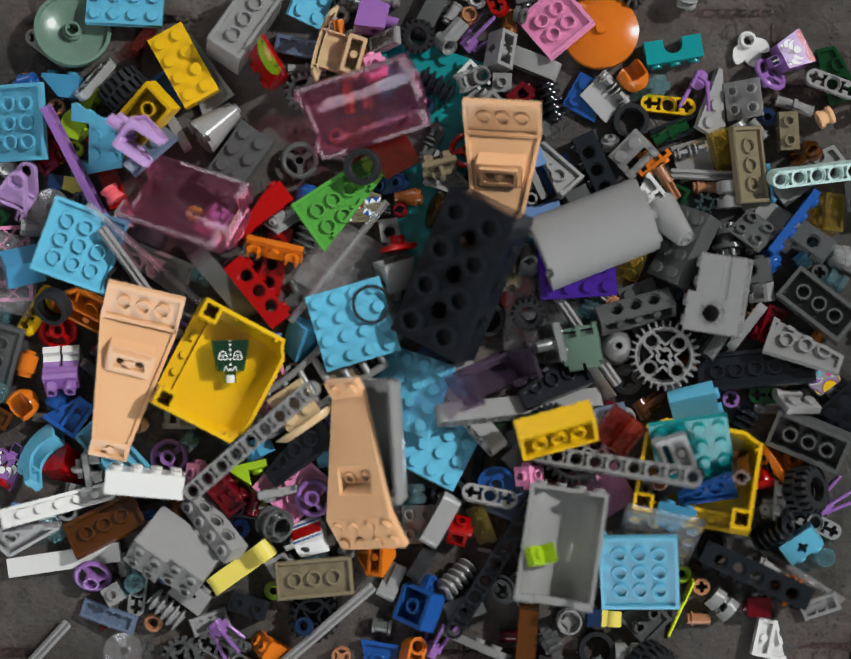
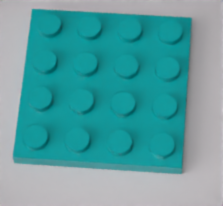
M726 412L648 423L651 440L654 437H664L685 431L697 462V467L695 468L701 467L705 472L706 477L702 481L730 471L733 472V450ZM668 445L663 446L669 463L675 464ZM652 446L654 462L661 463L656 448ZM679 473L668 475L669 479H676Z

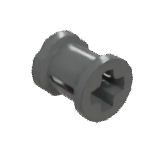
M373 616L371 633L381 632L387 633L390 636L393 618L386 620Z

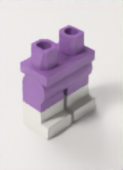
M80 345L62 346V351L60 346L43 347L42 382L47 396H56L58 389H64L66 395H75L77 388H80L82 368L79 366L83 360Z

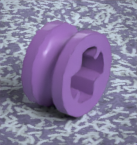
M726 391L721 397L722 404L728 408L736 407L740 401L739 395L735 391ZM728 394L735 396L732 405L725 400L728 398Z

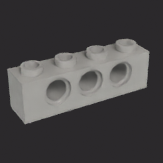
M207 492L196 500H189L185 497L179 507L223 564L240 559L248 545Z

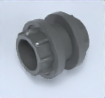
M735 222L721 223L713 241H716V245L711 247L712 254L742 257V252L745 251V244L739 242V239L728 231L735 230V228H730Z
M268 505L258 512L255 518V529L261 537L278 543L286 540L292 533L294 521L288 511L275 505Z

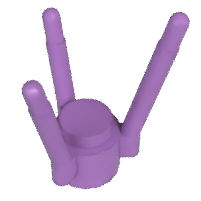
M480 12L477 22L471 25L461 37L462 40L459 44L468 54L472 51L476 53L480 48L487 45L488 40L476 45L479 43L476 38L496 19V16H493L472 35L470 33L483 15Z
M696 70L693 73L692 80L678 105L679 108L685 103L692 88L701 90L705 87L707 112H710L711 82L707 80L708 74L705 71Z
M838 475L835 478V480L832 481L828 488L829 491L841 479V475ZM851 490L832 501L828 498V504H826L825 510L820 513L821 516L825 514L828 516L832 512L851 505V501L834 507V504L851 495Z
M218 617L208 626L210 629L208 633L213 638L222 659H227L217 636H223L237 653H240V650L226 634L227 628L242 639H246V636L230 625L225 618L222 620Z
M442 624L434 640L429 639L428 641L429 632H425L424 640L427 643L425 656L435 659L437 654H441L442 649L450 640L446 637L441 645L438 642L445 624ZM455 625L452 628V631L456 632L458 626Z

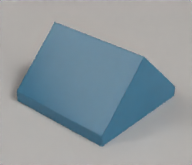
M37 243L0 251V261L8 290L46 281L45 274L29 269Z
M291 314L284 336V351L294 362H301L313 351L318 342L312 321Z

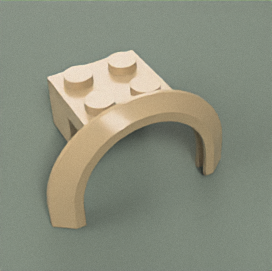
M338 5L326 14L318 34L310 65V74L313 82H317L321 69L318 70V67L351 78L357 77L368 38L352 33L346 35L329 29L333 19L336 17Z
M300 377L268 399L267 402L272 409H275L305 382ZM306 387V392L311 395V391ZM296 398L292 399V405L298 408L300 405L299 400ZM315 400L311 401L284 425L289 433L276 440V443H288L331 413L332 403L321 410ZM279 410L277 416L280 420H284L285 414Z

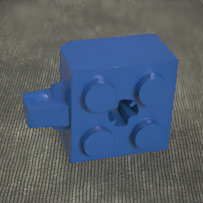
M425 573L420 584L406 582L402 586L392 618L419 631L434 633L446 599L445 595L435 591L437 577Z

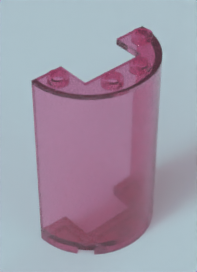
M407 53L294 90V101L299 103L300 108H303L305 114L308 113L310 128L316 132L317 139L314 149L316 154L321 156L322 160L431 126L430 110L426 109V94L412 59L407 60L409 57Z
M161 155L149 168L144 170L148 179L142 185L138 196L133 200L132 204L130 205L128 200L123 198L114 213L121 220L222 254L225 250L230 251L245 232L251 212H248L249 203L253 202V195L249 183Z

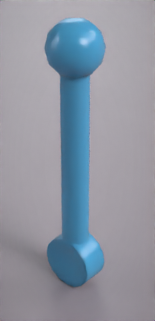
M766 163V171L768 173L771 170L770 163ZM769 184L771 196L769 199L771 203H775L777 198L774 196L773 186Z

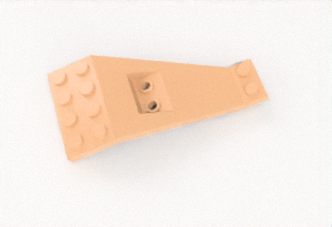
M463 97L464 136L470 188L525 214L542 138L541 101ZM475 233V234H474V237H475V243H476V241H477V235H476V233ZM515 263L514 268H513V270H512V272H514V273L516 272V268H517V267H516V263Z
M112 279L108 280L100 315L92 438L88 454L127 463L130 446L176 338L186 297Z
M359 376L327 379L324 386L332 399L326 522L342 550L405 548L409 541L393 513L367 391Z

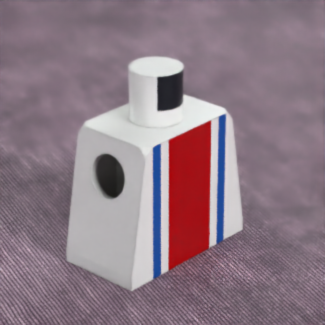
M321 516L315 518L308 517L294 524L291 533L292 537L283 541L286 551L295 549L300 557L330 551L326 525Z

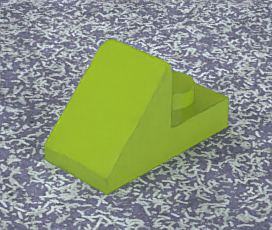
M266 459L237 465L230 473L235 479L252 489L249 474L253 473L254 476L264 474V471L268 469Z
M554 541L524 548L528 567L551 565L558 561Z

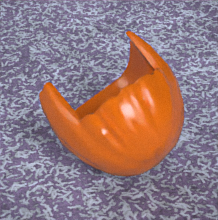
M635 59L629 66L623 68L618 73L616 79L621 88L635 93L647 86L649 74L643 63L639 59Z
M30 389L16 390L5 400L12 413L23 422L33 417L39 407V398Z

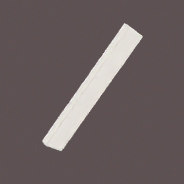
M102 482L92 487H84L0 509L1 528L3 530L111 501L116 498V495L104 494L105 482Z
M114 542L80 560L76 559L72 549L8 558L6 562L8 576L13 578L73 569L85 561H98L103 564L121 562L122 554L120 542Z

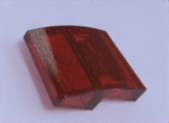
M402 126L367 143L369 149L376 152L380 157L382 163L381 171L385 179L421 162Z
M616 403L597 424L599 441L620 457H626L648 430L647 427Z

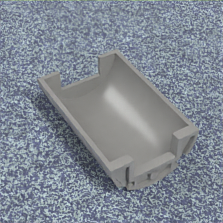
M630 178L532 217L534 221L528 235L530 239L533 238L546 267L545 275L552 291L660 249V242H663V238L656 225V211L654 208H650L648 203L649 196L646 190H641L636 179Z
M361 379L369 399L391 504L400 505L403 504V500L408 498L400 379Z
M536 479L535 483L531 482L514 594L515 601L537 602L592 613L609 494H606L605 489L594 488L593 492L586 491V486L575 485L574 489L567 488L566 483L556 482L555 486L547 485L545 480ZM554 541L558 561L551 565L528 567L524 548Z

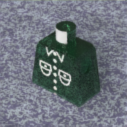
M211 340L216 371H224L225 383H236V371H244L249 340Z

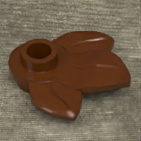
M805 140L803 150L789 153V157L792 160L791 165L800 166L808 161L815 162L823 155V149L819 147L816 141Z

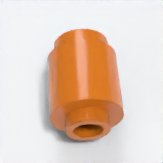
M25 349V353L20 352L16 368L18 376L32 379L39 361V356H36L37 352Z

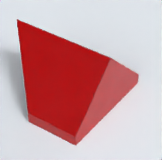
M65 442V446L58 449L44 463L42 473L53 480L84 485L83 478L78 479L77 473L71 472V467L76 465L75 459H80L79 452Z

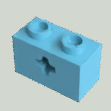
M810 521L794 531V538L791 541L778 545V548L791 566L802 563L808 555L819 552L822 546H824L823 539Z

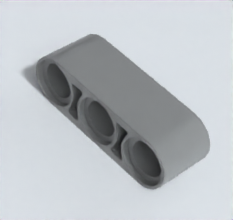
M516 45L513 68L549 82H556L562 67L561 63L555 60L551 62L548 57Z
M443 491L423 525L417 540L436 549L457 513L462 500L447 491Z

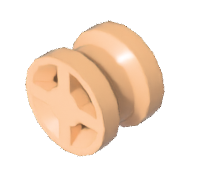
M830 106L824 107L822 111L817 110L814 112V118L821 129L825 128L829 123H836L835 114Z

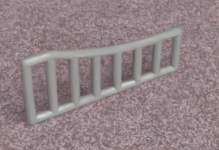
M319 345L295 368L272 384L265 397L267 400L279 388L282 387L284 389L289 386L288 382L295 376L301 377L305 383L308 382L309 379L303 370L311 362L324 383L327 379H331L317 357L321 353ZM384 355L376 357L380 364L372 369L368 367L365 361L359 362L358 365L363 372L359 376L360 379L372 378L388 368L389 362ZM346 367L339 368L344 378L352 377ZM307 385V387L311 391V395H313L314 388L310 385ZM318 395L314 399L320 409L332 402L330 395L323 399H320ZM260 410L255 416L258 422L264 418ZM264 423L262 426L263 430L269 433L270 426ZM282 426L269 439H273L286 431V428Z

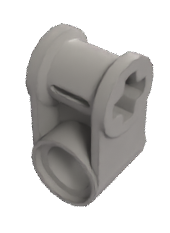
M479 65L456 73L452 77L456 79L460 89L458 91L459 94H463L486 84L490 80L491 75L488 67ZM479 70L487 72L485 79L477 78L476 74Z

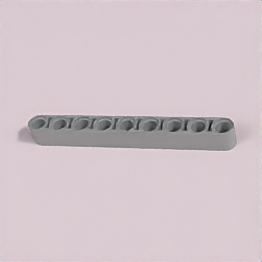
M308 381L302 384L184 487L185 497L189 500H196L204 495L320 394V385L316 381ZM307 385L314 388L313 395H309L306 392ZM293 398L299 400L300 405L298 408L292 405L291 401ZM279 410L284 412V420L278 419L277 412ZM264 423L270 426L269 433L263 430L262 426ZM249 436H253L255 438V445H251L248 442ZM235 448L241 451L240 458L234 455ZM220 461H224L227 464L226 470L220 468ZM206 473L212 476V482H208L205 479ZM192 485L197 487V495L192 493Z
M600 388L581 389L546 403V406L549 403L568 406L579 401L590 400L592 409L603 407L604 405ZM518 396L442 403L436 405L434 410L437 426L442 428L517 420L522 417L531 416L534 410L537 411V407L525 411Z
M567 449L557 452L562 454V458L557 462L552 460L553 455L556 453L542 456L538 459H531L535 464L691 489H696L702 484L701 473L696 468ZM580 456L581 461L579 464L574 465L571 463L573 457ZM599 459L600 465L595 468L591 467V461ZM613 462L620 463V467L617 470L613 471L610 469V465ZM632 465L639 466L637 473L632 474L629 472ZM657 468L659 473L657 476L652 477L648 474L649 470ZM671 471L679 473L678 477L674 480L668 478V474ZM691 474L698 476V480L694 483L687 480Z

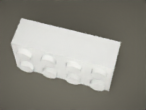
M112 462V464L107 466L104 494L183 501L186 471H182L180 467H170V470L162 469L163 467L159 465H151V468L143 467V464L133 463L131 466H123L124 463Z

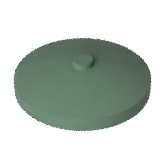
M46 0L38 9L33 24L34 39L40 51L52 62L65 67H84L94 63L105 53L111 38V26L85 24L87 0Z

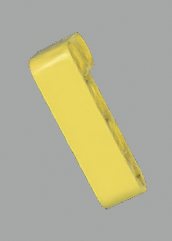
M264 538L244 552L240 559L230 562L209 577L206 582L216 596H218L278 552L272 543Z

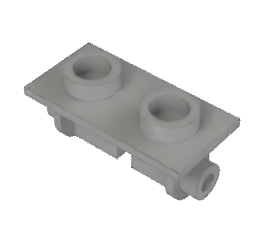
M290 204L284 211L282 210L276 215H272L264 225L278 235L300 221Z

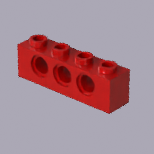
M267 228L265 238L292 244L291 239L295 231L287 228L277 235ZM260 255L263 261L262 266L258 265L257 272L261 271L266 278L273 280V287L278 292L277 298L279 299L287 265H284L283 260H276L278 263L277 268L270 270L267 264L272 259ZM256 286L254 294L255 296H261L264 293V288ZM274 301L267 302L276 305Z
M241 254L223 270L270 328L274 330L291 316L289 313L291 308L285 301H279L277 298L278 292L273 286L268 287L264 282L267 280L261 271L256 272L252 266L255 264L249 257L246 256L244 258ZM244 271L251 272L252 277L249 281L242 280V273ZM256 286L264 288V293L261 296H255L254 289ZM274 301L276 303L274 311L266 309L267 302Z

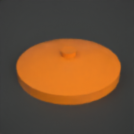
M621 0L577 1L594 20L596 25L566 49L569 55L584 67L596 70L614 68L626 61L633 53L639 36L638 21L633 10Z

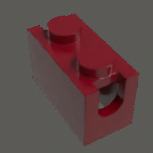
M522 81L505 96V99L534 101L535 89L530 83L525 84Z

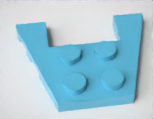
M75 102L71 104V121L89 123L88 161L81 160L87 174L124 167L122 163L125 161V154L111 145L118 132L106 124V117L103 118L97 115L95 111L86 109L80 103Z

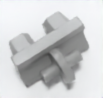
M85 448L84 453L81 454L82 464L81 459H75L76 465L71 467V472L77 473L78 479L85 477L86 488L92 487L94 483L101 482L104 479L103 469L93 470L92 466L100 464L101 457L88 454L89 448Z

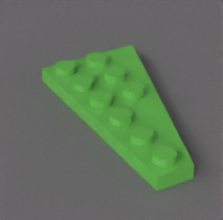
M387 143L374 150L380 157L382 170L378 179L373 183L367 185L354 184L345 176L343 170L291 204V208L323 253H325L397 160V157ZM365 156L352 164V171L359 178L368 177L373 171V162L368 156Z

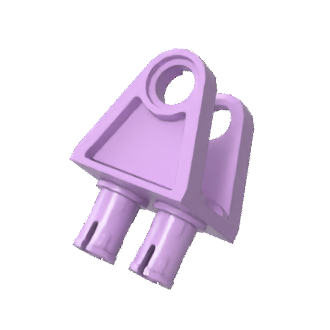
M120 112L117 116L112 113L106 119V124L118 132L111 145L143 167L149 168L153 158L136 141L138 132L157 145H164L168 141V137L147 115L128 118L123 112Z
M22 161L0 186V206L5 207L8 211L10 207L17 209L14 216L15 221H18V218L26 219L28 211L39 200L37 166L32 161ZM26 165L30 167V175H27L23 172V166Z

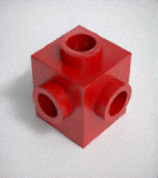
M455 514L446 531L448 532L446 543L465 547L467 538H471L474 527L470 526L472 518Z

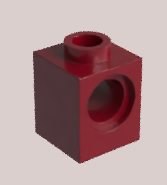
M745 596V600H742V612H745L747 617H771V598L769 596Z

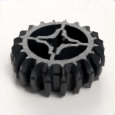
M324 597L301 599V602L294 600L293 602L297 607L290 606L289 609L294 611V613H288V617L294 619L290 620L288 624H295L298 620L299 609H301L309 619L311 617L309 613L314 614V612L317 613L319 611L318 621H312L314 625L319 626L324 622L321 617L323 610L327 608L331 616L338 610L332 609L337 604L336 602H333L331 605L329 604L332 597H328L327 600L323 599ZM308 602L321 603L316 609L306 607L304 604ZM307 624L302 626L303 631L307 629ZM331 629L328 633L333 635L334 631ZM327 633L323 636L325 640L328 639Z

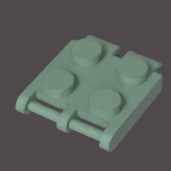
M593 321L592 324L583 326L577 324L575 327L563 329V341L568 350V360L564 361V365L569 366L570 372L584 370L583 363H586L587 369L601 367L600 360H603L604 357L597 322ZM593 328L591 330L581 331L582 329ZM575 331V333H569L564 335V333Z

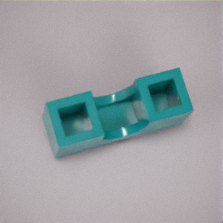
M701 34L681 36L679 39L680 50L676 53L666 51L663 40L644 42L642 44L645 68L658 70L663 65L676 67L680 66L681 62L688 61V64L700 62L699 59L704 57Z

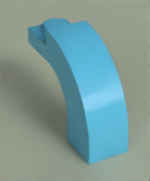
M51 423L42 427L30 438L23 448L17 464V472L23 476L25 485L31 487L36 492L43 488L42 468L45 461L53 452L65 446L64 432Z

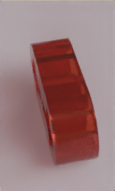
M144 27L130 45L128 52L135 57L139 56L149 44L147 40L156 35L158 28Z

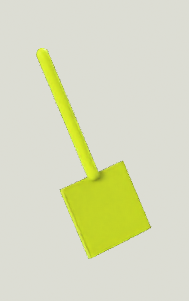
M692 575L683 592L680 610L676 613L667 637L671 636L695 585Z

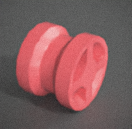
M116 182L108 185L100 192L107 199L106 203L108 206L117 203L125 196L123 192L118 190Z

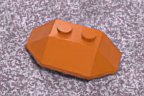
M79 286L65 290L64 292L69 296L73 305V311L67 319L99 334L100 315L104 298ZM51 301L49 309L57 314H61L59 306Z
M396 548L356 550L355 554L366 576L384 577L396 557Z

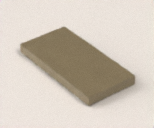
M762 126L728 127L736 204L770 202L768 182L766 181L767 172Z
M352 555L274 562L277 601L355 595Z

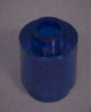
M238 518L232 523V526L236 531L238 525L243 526V532L238 533L244 538L250 533L251 524L245 518Z

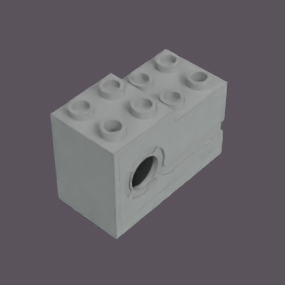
M233 0L207 37L206 55L238 75L249 60V55L262 34L265 35L279 15L282 0Z
M702 252V256H699L697 260V268L700 269L699 275H696L694 280V287H697L696 291L688 290V294L685 293L683 305H686L685 313L681 314L680 324L683 325L682 329L742 337L754 260Z
M163 505L134 540L123 560L130 567L142 573L147 579L155 583L160 578L165 584L173 587L182 596L191 600L215 569L220 558L196 528Z

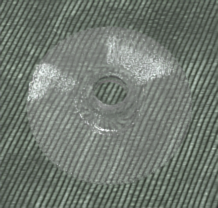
M45 189L34 197L31 211L34 219L39 224L45 225L50 211L46 210V205L50 203L52 206L55 195L67 199L59 190Z
M119 632L112 635L105 643V659L142 658L141 642L134 635ZM122 647L127 648V654L121 652Z

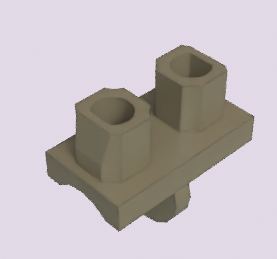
M449 150L441 151L439 153L440 159L433 160L430 154L423 156V178L433 177L434 179L440 177L441 182H445L446 175L457 171L456 156L452 155Z

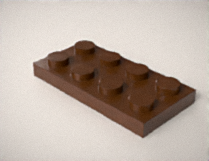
M121 495L63 524L62 527L76 559L80 560L146 527L147 521L136 497Z

